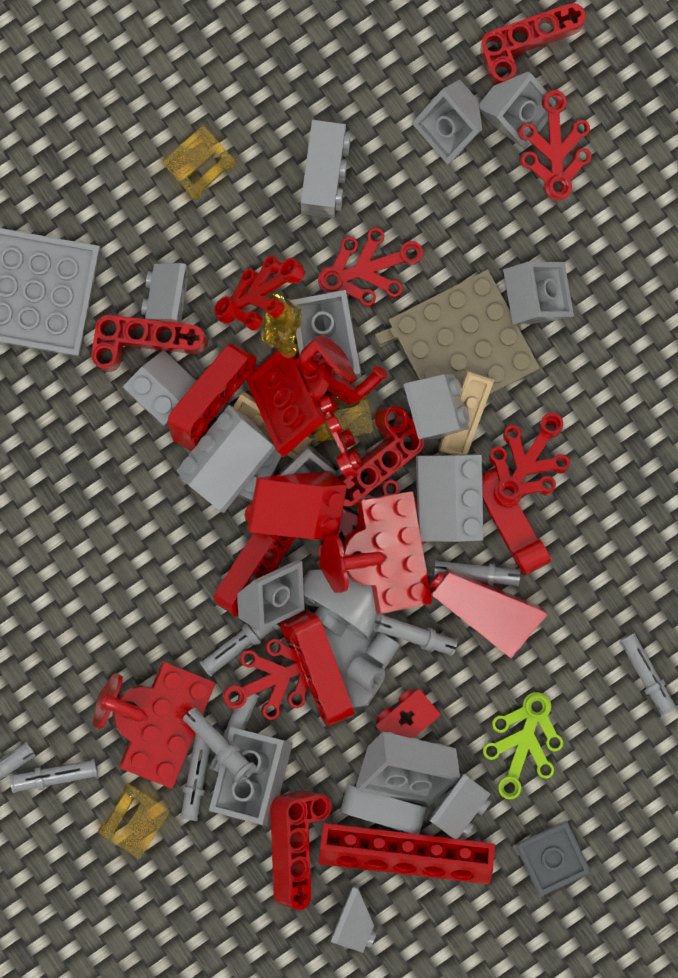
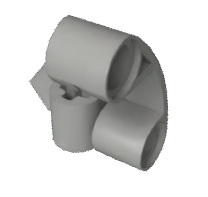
M309 570L303 577L305 604L312 607H325L347 621L348 629L355 635L365 640L370 638L374 632V623H380V621L375 620L379 614H376L372 586H361L349 579V587L346 592L334 593L321 570ZM391 612L382 613V614H383L384 616H387V615H389Z
M323 606L318 607L314 614L318 616L324 627L352 707L368 706L385 679L384 670L400 647V644L387 635L375 631L368 640L360 638L348 629L347 621Z

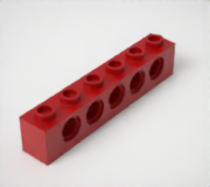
M323 823L319 864L490 885L494 866L495 844Z

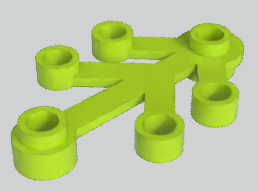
M534 692L529 694L524 699L522 708L506 716H497L492 721L494 731L503 733L508 730L509 725L527 718L523 730L496 743H487L483 747L484 757L494 760L498 758L500 753L517 745L508 775L502 778L498 784L499 794L503 798L514 799L519 796L521 784L518 779L528 749L537 765V774L541 778L547 779L554 774V767L547 761L534 734L537 723H539L547 737L546 747L550 751H559L563 747V739L556 734L548 717L551 711V702L543 693ZM534 701H539L542 705V709L539 712H534L531 708ZM498 719H503L506 722V726L502 730L497 729L495 726V722ZM553 737L558 738L560 741L559 746L555 749L549 745V741ZM489 746H494L497 749V753L493 757H489L486 754V749ZM544 764L549 765L551 769L550 773L546 776L540 772V768ZM507 782L514 784L515 789L512 793H506L504 790V785Z

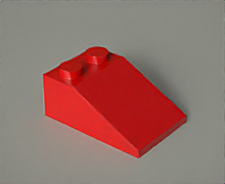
M329 471L257 477L247 530L251 533L313 540L324 539L325 536L338 535L347 484Z

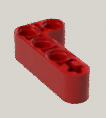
M575 3L567 4L486 33L482 39L480 52L492 84L497 85L515 77L516 65L513 59L514 55L580 32L586 17L583 7ZM568 15H571L573 19L577 18L576 23L573 24L572 20H567ZM547 23L552 26L553 31L547 34L540 31L539 25ZM521 32L525 34L527 40L519 43L513 39L512 35ZM494 41L500 45L501 49L497 52H492L487 49L486 44ZM499 67H505L509 70L510 75L502 78L496 74L495 70Z
M105 315L97 321L95 326L92 360L101 370L113 372L121 364L123 346L199 354L206 349L208 338L198 326L191 324ZM116 324L117 330L114 335L105 336L104 330L106 326ZM137 327H143L144 335L140 339H132L133 330ZM163 331H172V337L168 342L162 343L159 341V336ZM180 334L184 338H193L195 334L199 341H194L193 345H191L187 340L180 339ZM106 351H111L113 353L112 360L107 364H101V355Z
M228 344L170 412L167 423L175 443L192 452L201 438L208 432L209 423L253 372L257 362L254 355L234 344Z
M382 407L376 412L375 424L385 440L361 458L363 464L356 470L358 476L352 477L351 475L345 478L342 473L338 477L347 484L343 506H352L357 503V501L362 499L423 449L424 439H418L415 424L403 408ZM391 412L395 416L393 426H390L388 423V415ZM406 435H408L411 439V444L408 449H406L403 444ZM385 452L390 456L387 466L382 462V456ZM364 469L368 472V480L365 483L360 478L361 472Z
M496 467L482 474L483 503L517 567L520 568V572L525 577L552 561L542 541L537 539L519 504L506 506L496 499L494 489L499 482ZM510 490L503 491L507 496L513 495Z
M252 502L247 506L244 515L248 523ZM253 533L214 594L215 603L230 614L239 617L237 594L254 580L275 571L295 540V537Z
M305 610L281 621V631L288 644L295 647L323 723L329 727L353 716L354 710L324 627L318 616Z
M300 791L277 796L271 804L274 898L280 905L295 910H303L311 901L309 823L322 821L329 816L332 805L330 799L325 795L310 791Z

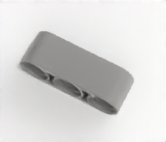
M348 784L340 808L341 813L418 835L420 834L427 807L404 800L357 790L356 786Z

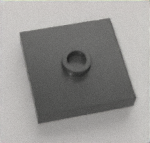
M567 820L515 844L539 897L591 873Z

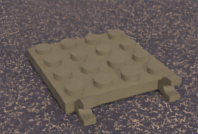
M488 269L389 319L388 323L391 328L375 334L374 337L379 348L397 339L418 380L444 374H453L461 385L465 372L468 370L494 380L489 395L540 369L518 325H513L510 310Z

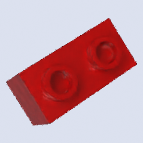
M410 688L398 698L401 703L393 711L390 707H387L376 717L379 723L375 726L381 733L392 732L396 735L414 738L441 714L420 689L414 692ZM402 710L405 713L411 711L414 714L411 717L413 723L410 726L407 723L401 725L398 722L401 719L399 713Z

